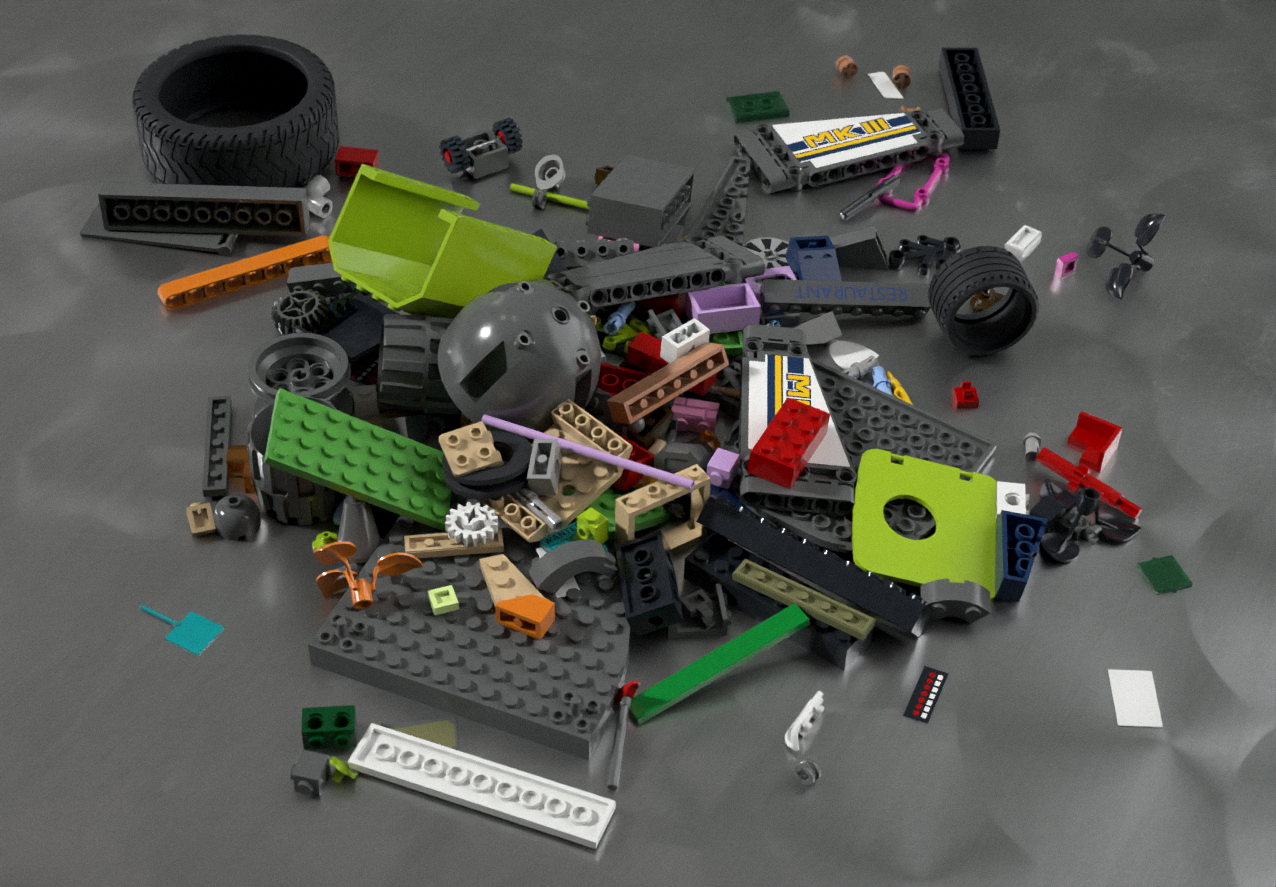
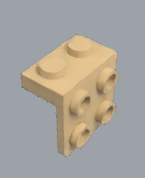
M483 421L439 436L441 448L453 475L456 477L483 468L492 469L500 467L503 464L500 452L496 451L493 445L492 434L486 430Z

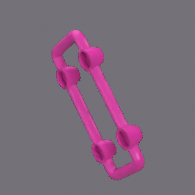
M943 152L938 156L927 155L937 159L933 166L934 172L924 188H919L914 193V203L885 195L877 201L909 211H916L921 205L928 204L929 193L942 174L948 173L949 156ZM905 164L894 166L887 178H881L877 185L892 175H898Z

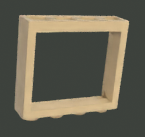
M696 464L675 473V475L694 480L695 486L692 490L659 480L617 498L615 501V546L634 539L635 516L692 492L690 521L663 532V535L671 548L672 555L704 541L707 538V528L696 521L710 496L711 478ZM615 548V549H614V558H615L616 563H617V565H618L617 555H616V548Z

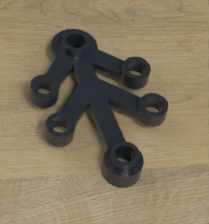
M919 235L917 243L911 242L908 239L900 240L899 250L890 251L888 262L893 268H900L906 261L924 257L923 261L918 264L917 272L920 275H928L930 273V265L936 254L943 253L941 258L936 260L935 267L938 270L951 255L960 251L961 245L955 237H946L941 241L929 238L926 235ZM911 249H912V250H916L915 252H911V253H907V254L904 253V252L910 251Z

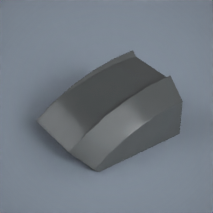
M671 441L654 456V468L675 474L698 464L704 471L711 460V455L702 444Z

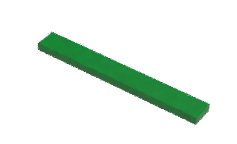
M796 603L792 604L635 696L631 700L629 713L639 725L810 625L809 618Z

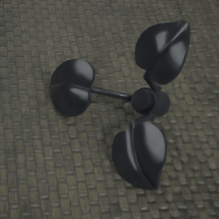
M1148 214L1139 221L1134 235L1138 238L1136 244L1140 250L1133 251L1131 254L1108 243L1113 235L1110 228L1100 227L1094 231L1087 245V255L1093 259L1099 258L1105 252L1106 246L1128 256L1131 264L1121 263L1119 267H1115L1109 272L1105 285L1110 295L1123 300V294L1131 280L1133 269L1138 271L1141 269L1147 272L1153 267L1154 258L1148 255L1149 251L1145 250L1144 246L1152 241L1167 217L1166 215Z
M1049 479L1045 480L1040 489V501L1047 495L1066 506L1065 511L1067 513L1076 507L1078 511L1066 538L1056 533H1046L1042 536L1040 541L1042 550L1057 561L1070 562L1078 557L1080 552L1079 546L1069 540L1082 515L1089 516L1095 511V523L1102 528L1100 533L1112 541H1127L1141 530V527L1115 515L1107 513L1099 515L1101 505L1097 503L1100 499V493L1093 488H1083L1077 499L1070 492L1053 484Z

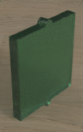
M1173 555L1160 558L1153 557L1152 560L1137 563L1136 567L1156 595L1169 592L1176 593L1178 590L1190 588L1193 585Z

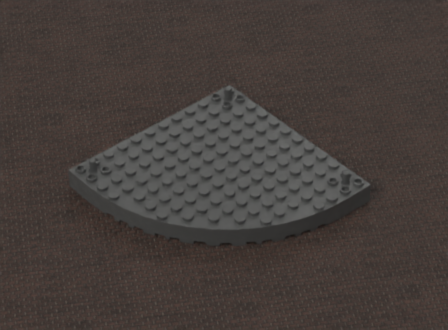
M451 491L450 509L458 510V504L465 507L467 502H470L471 505H475L478 502L474 498L463 497ZM400 515L355 580L366 579L371 584L374 568L379 566L378 559L392 553H405L404 536L448 532ZM498 518V529L502 528L504 552L418 558L422 562L423 568H414L395 576H383L378 573L375 584L376 591H371L373 605L366 609L354 608L349 587L308 644L310 664L315 667L589 761L613 717L619 689L625 684L630 649V625L625 616L619 574L615 578H611L592 571L579 573L574 576L579 589L571 588L567 590V596L557 598L556 594L538 589L529 573L531 567L540 559L536 551L537 548H542L540 541L528 542ZM577 518L571 521L567 526L577 522ZM504 554L546 599L555 603V620L541 640L496 623L495 605L480 568L479 559ZM452 585L459 602V610L434 615L428 599V591Z

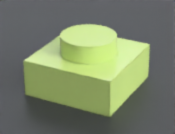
M452 585L428 591V599L434 615L459 610V602Z

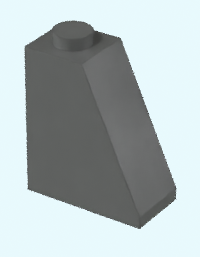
M875 226L830 238L836 250L839 266L878 270L888 269V255Z

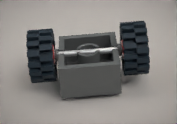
M507 118L492 125L494 133L487 129L463 138L456 135L442 140L439 149L441 150L440 155L443 157L441 159L445 162L444 166L447 167L451 174L466 170L474 179L508 168V155L521 151L523 147L522 134L519 133V127H516L517 123L513 119Z

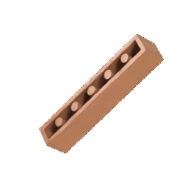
M705 342L606 400L613 421L631 424L727 367L729 362L724 345Z

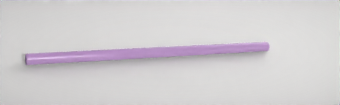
M486 414L482 417L484 424L533 440L558 439L561 449L690 490L695 486L694 480Z

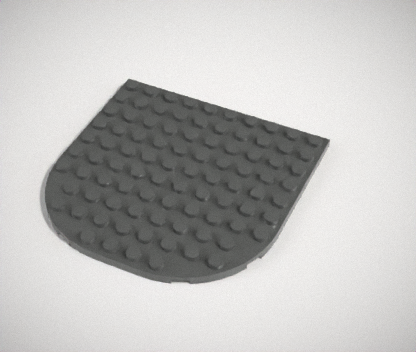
M811 359L856 475L862 454L870 449H881L892 454L906 455L959 468L962 471L978 473L994 453L997 446L996 443ZM739 419L729 430L723 446L724 450L739 454ZM891 459V463L902 465L901 461ZM739 468L737 475L731 483L739 501L741 468ZM960 476V479L971 482V478ZM899 498L889 501L884 506L883 514L886 523L894 532L905 538L923 540L936 528V522L931 512L914 500ZM746 506L758 516L820 547L853 554V514L843 516Z

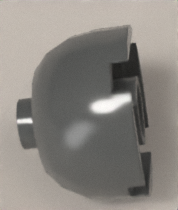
M233 494L226 496L218 501L213 510L216 533L223 539L236 541L238 537L242 536L249 538L261 526L259 508L246 495Z

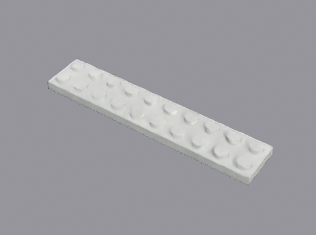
M373 723L370 724L348 760V767L350 769L596 849L616 808V801Z

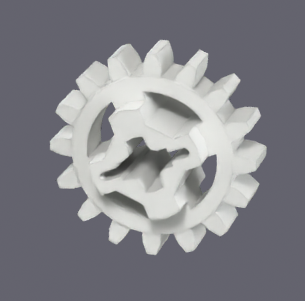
M467 502L465 507L458 504V510L450 509V515H446L445 530L448 532V538H454L456 544L462 541L465 547L469 543L477 547V542L485 545L487 538L493 540L494 534L498 533V516H495V510L489 511V505L480 507V502H477L475 505Z

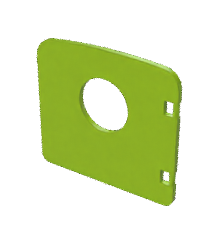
M881 449L867 450L860 458L855 484V504L853 505L852 516L854 563L863 569L862 572L864 573L870 571L881 578L918 587L939 579H949V582L964 583L965 580L971 581L990 591L991 602L995 597L996 481L988 475L966 472L959 468L906 455H896ZM891 459L901 461L902 465L891 463ZM960 476L971 478V482L960 479ZM899 498L914 500L922 504L931 512L935 519V533L923 540H912L897 534L885 521L883 514L884 506L889 501Z

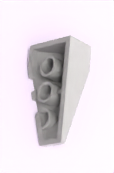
M833 311L793 327L804 331L806 346L823 343L825 346L837 342L836 338L842 335Z

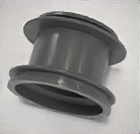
M312 333L287 334L266 342L252 355L248 366V384L252 392L257 396L252 410L253 419H255V414L261 408L275 402L276 393L280 388L297 395H310V397L325 399L331 402L338 411H342L350 416L353 415L354 400L346 388L351 376V366L345 350L334 340Z

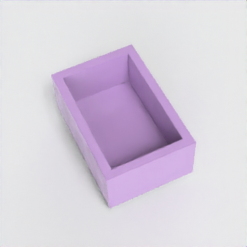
M748 283L686 292L685 313L689 321L695 318L710 329V334L728 333L730 331L744 330L748 325H759L761 306Z

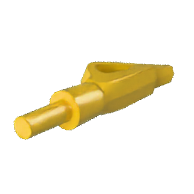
M887 371L885 374L891 382V388L894 390L893 396L913 405L898 379H894L891 372Z

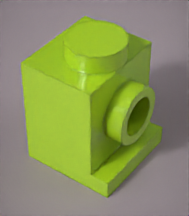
M592 507L588 508L577 516V534L573 536V540H595L603 544L608 540L609 519Z

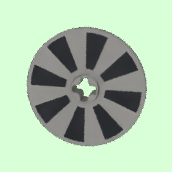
M768 237L757 238L746 242L742 246L760 256L764 261L765 269L789 266L785 258L789 243L784 240Z

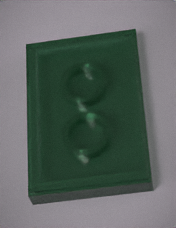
M779 91L726 97L725 101L735 123L789 117L790 110Z

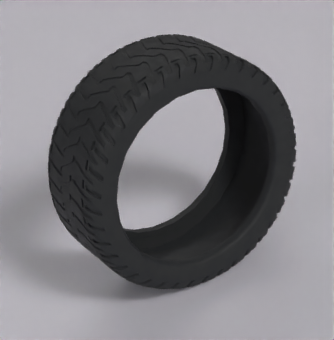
M247 34L201 39L192 42V44L187 43L179 46V49L175 48L168 51L167 55L163 54L161 57H158L157 61L149 64L148 68L141 73L133 91L132 105L141 156L147 170L161 184L301 188L307 185L316 175L323 173L332 162L337 151L339 126L335 83L332 74L315 53L294 42L270 36ZM259 107L285 112V114L270 121L243 127L217 128L188 123L205 114L231 108Z

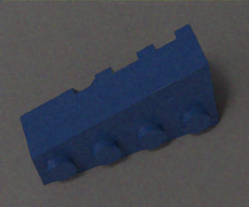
M1001 510L996 523L995 598L1020 601L1048 519Z

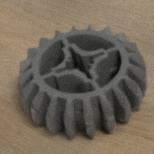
M304 289L301 291L294 290L293 293L287 292L286 296H280L279 301H275V306L271 308L272 322L277 331H280L282 335L296 333L294 327L297 325L314 334V330H320L321 325H325L326 320L329 318V306L326 299L318 291L313 292L312 289L307 291Z

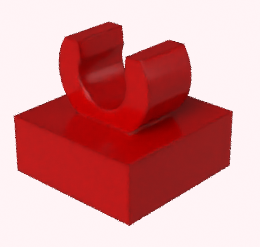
M963 381L961 387H953L952 394L956 408L979 407L977 391L975 387H971V381Z

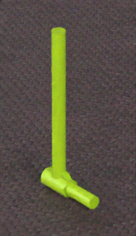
M513 183L510 186V191L533 196L536 190ZM547 192V200L587 210L590 208L587 206V201Z

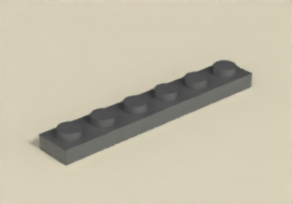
M231 396L208 397L203 497L227 496L232 410Z

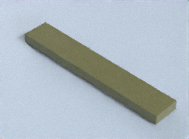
M744 559L732 574V580L788 606L796 603L805 614L862 641L875 626L876 619L747 559Z

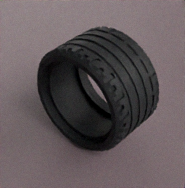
M997 246L973 247L955 254L938 268L928 288L929 304L943 336L956 351L967 355H990L1012 347L1028 334L1039 313L1037 294L1021 263L1010 251ZM998 287L1009 288L1000 301L984 311L974 314H956L967 300L984 290Z

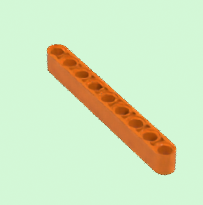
M319 236L164 283L158 288L157 294L168 310H176L289 275L290 268L331 262L332 258L328 244L329 236Z

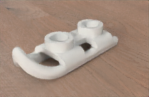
M818 691L813 699L809 700L785 734L786 744L794 751H799L798 734L804 736L813 725L809 722L811 717L816 720L825 709L821 705L823 703V693L821 691Z

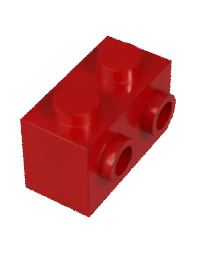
M340 146L334 159L336 176L356 178L362 164L378 169L380 166L379 151L375 149Z

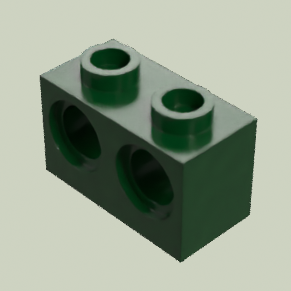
M355 705L302 708L301 734L303 748L320 749L357 746Z

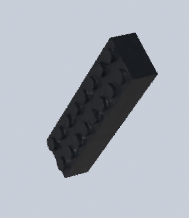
M941 48L939 69L951 117L964 135V144L959 146V149H997L1000 127L978 48Z
M712 532L684 559L683 579L708 593H714L715 584H721L722 592L727 593L728 604L760 623L789 606L732 580L733 572L744 559L835 600L715 532ZM805 614L809 618L810 625L788 637L791 641L845 671L872 642L874 627L862 641Z

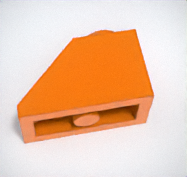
M534 594L497 602L495 605L496 623L541 640L555 620V603Z

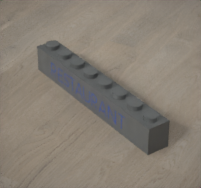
M764 279L760 287L761 310L768 311L771 314L779 312H789L790 314L808 312L812 315L833 311L834 315L845 313L853 316L871 314L872 316L892 315L900 317L912 315L913 317L926 316L931 307L928 300L929 284Z

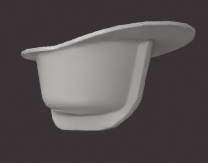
M548 155L536 165L535 178L539 189L559 188L565 180L566 172L559 156Z

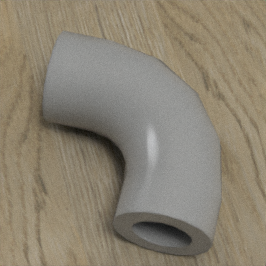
M316 175L304 187L307 189L309 211L314 215L326 218L331 213L333 207L332 201L323 197L329 192L330 184L325 177Z

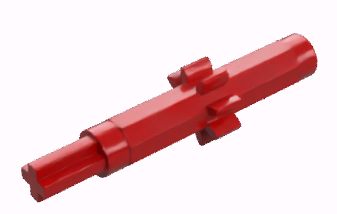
M1046 447L1042 448L1037 455V462L1068 480L1067 487L1075 492H1079L1080 488L1090 487L1100 493V501L1114 509L1121 510L1134 519H1137L1142 512L1141 507L1124 498L1123 494L1090 475L1092 469L1080 463L1077 467Z

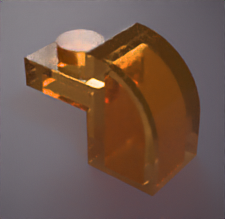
M228 445L226 463L229 478H243L246 494L255 493L250 475L248 445Z

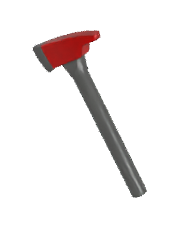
M636 680L628 682L619 689L614 711H618L607 784V788L610 790L618 788L628 711L631 700L640 686V682Z

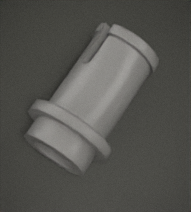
M1028 433L1023 439L1026 449L1025 458L1028 461L1034 462L1039 454L1041 438L1036 433Z

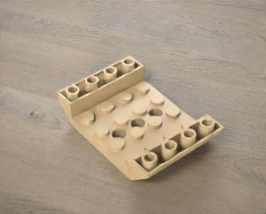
M567 399L550 412L554 424L544 433L621 458H629L633 449L632 445L570 399ZM561 449L563 458L556 495H537L538 499L565 521L563 527L565 528L620 478L624 468ZM529 483L524 486L529 491H531ZM567 490L575 491L570 496L563 495ZM511 494L496 498L476 499L483 506L489 505V510H495V515L528 542L540 541L542 538L555 533L545 522L520 504ZM527 496L524 497L527 501L532 503V501ZM540 510L546 517L548 516L543 510Z

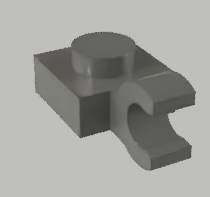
M1071 510L1058 522L1057 529L1068 534L1077 513ZM1081 516L1071 537L1077 540L1081 536L1088 542L1095 544L1100 540L1097 534L1102 528L1097 524H1091L1090 520Z
M702 589L680 599L683 609L692 619L699 616L707 629L716 625L712 618V615H714L712 611L714 609L713 602Z

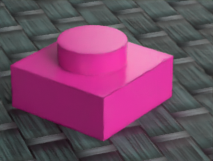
M1071 252L1058 258L1055 275L1061 279L1074 273L1079 256Z

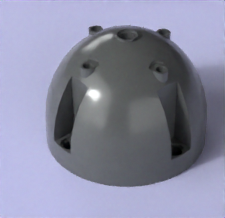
M526 281L500 285L488 293L473 299L458 313L445 330L438 347L440 376L453 402L473 423L481 422L483 415L486 414L542 433L554 424L550 412L567 399H570L584 410L596 389L601 369V350L597 331L587 314L590 310L589 304L583 300L577 302L571 296L555 287ZM484 424L487 431H503V432H508V431H505V430H502V429L495 428V427H492V426H489V425ZM524 437V438L527 439L530 443H533V442H534L533 439Z

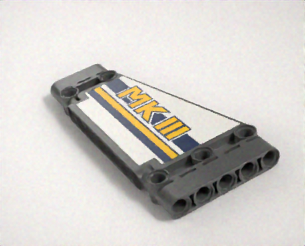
M755 324L746 326L743 330V352L740 366L739 468H741L739 483L741 503L748 507L843 516L853 514L857 475L807 351L804 331L797 328ZM787 398L830 413L825 437L791 489L747 472L750 451Z

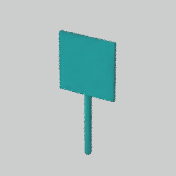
M144 605L140 606L141 610L176 626L164 640L197 656L225 629L224 626L192 611L179 623Z

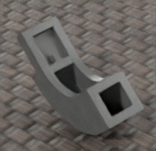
M577 540L560 545L543 555L531 567L529 573L538 589L556 594L567 580L579 573L592 571L615 578L619 573V569L615 563L614 556L606 552L600 542L595 540Z

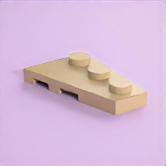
M504 554L479 559L480 568L494 605L500 601L530 594L545 598Z

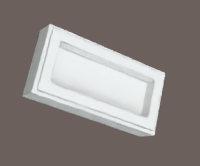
M1024 225L1005 244L1004 249L1023 257L1039 241L1042 232Z

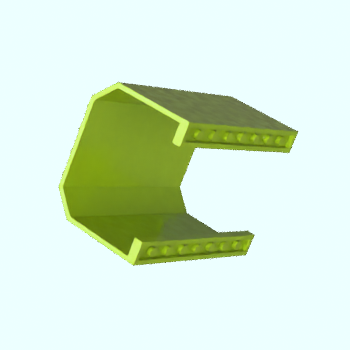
M362 164L328 240L334 271L342 275V280L351 284L356 283L357 289L366 293L371 292L373 294L372 298L383 303H389L388 307L394 311L400 312L403 310L411 315L416 313L418 315L455 319L458 313L473 299L488 293L500 285L543 279L558 246L542 237L462 215L461 212L464 207L477 211L480 206L479 202L466 195Z

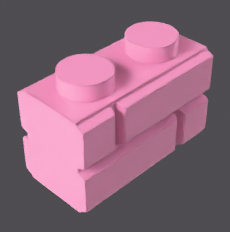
M675 397L672 411L674 412L673 416L678 418L677 430L704 434L706 430H710L715 434L719 419L720 403Z

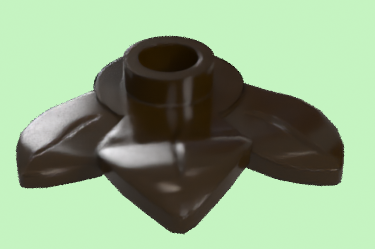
M993 288L984 290L970 299V309L973 313L981 310L984 311L995 305L1004 295L996 293Z

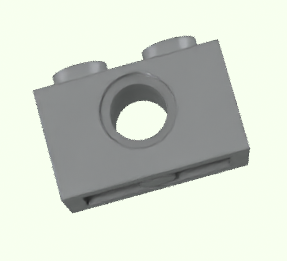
M534 439L527 480L530 489L537 495H556L563 458L558 439Z

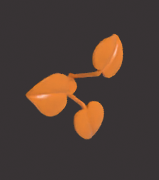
M348 541L333 542L314 550V556L320 563L331 565L341 560L346 568L345 571L330 570L316 578L317 586L321 590L323 597L326 599L328 596L349 585L353 607L356 609H366L373 605L371 591H376L375 584L378 573L383 576H395L414 568H423L422 562L411 554H388L378 559L379 566L374 568L370 584L366 579L355 580L358 573L351 571L347 558L353 556L357 551L353 543Z

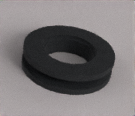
M490 431L495 450L500 452L502 460L508 462L500 467L477 470L456 477L453 475L448 461L443 454L442 465L445 483L454 493L468 498L488 499L511 494L528 484L527 474L532 453L531 443L518 434Z

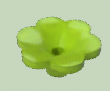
M325 531L317 535L316 540L312 542V548L317 549L337 542V534Z
M334 756L330 758V764L336 769L331 778L336 782L340 783L344 775L354 779L358 775V772L350 769L346 762L340 761Z

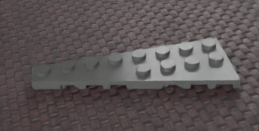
M737 156L731 157L690 229L687 238L724 236L740 246L743 245L751 159Z

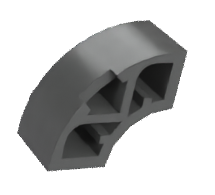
M939 579L921 585V598L928 602L927 607L932 610L930 616L935 620L945 617H956L973 623L991 613L990 591L977 583L967 580L964 583L949 582V579Z

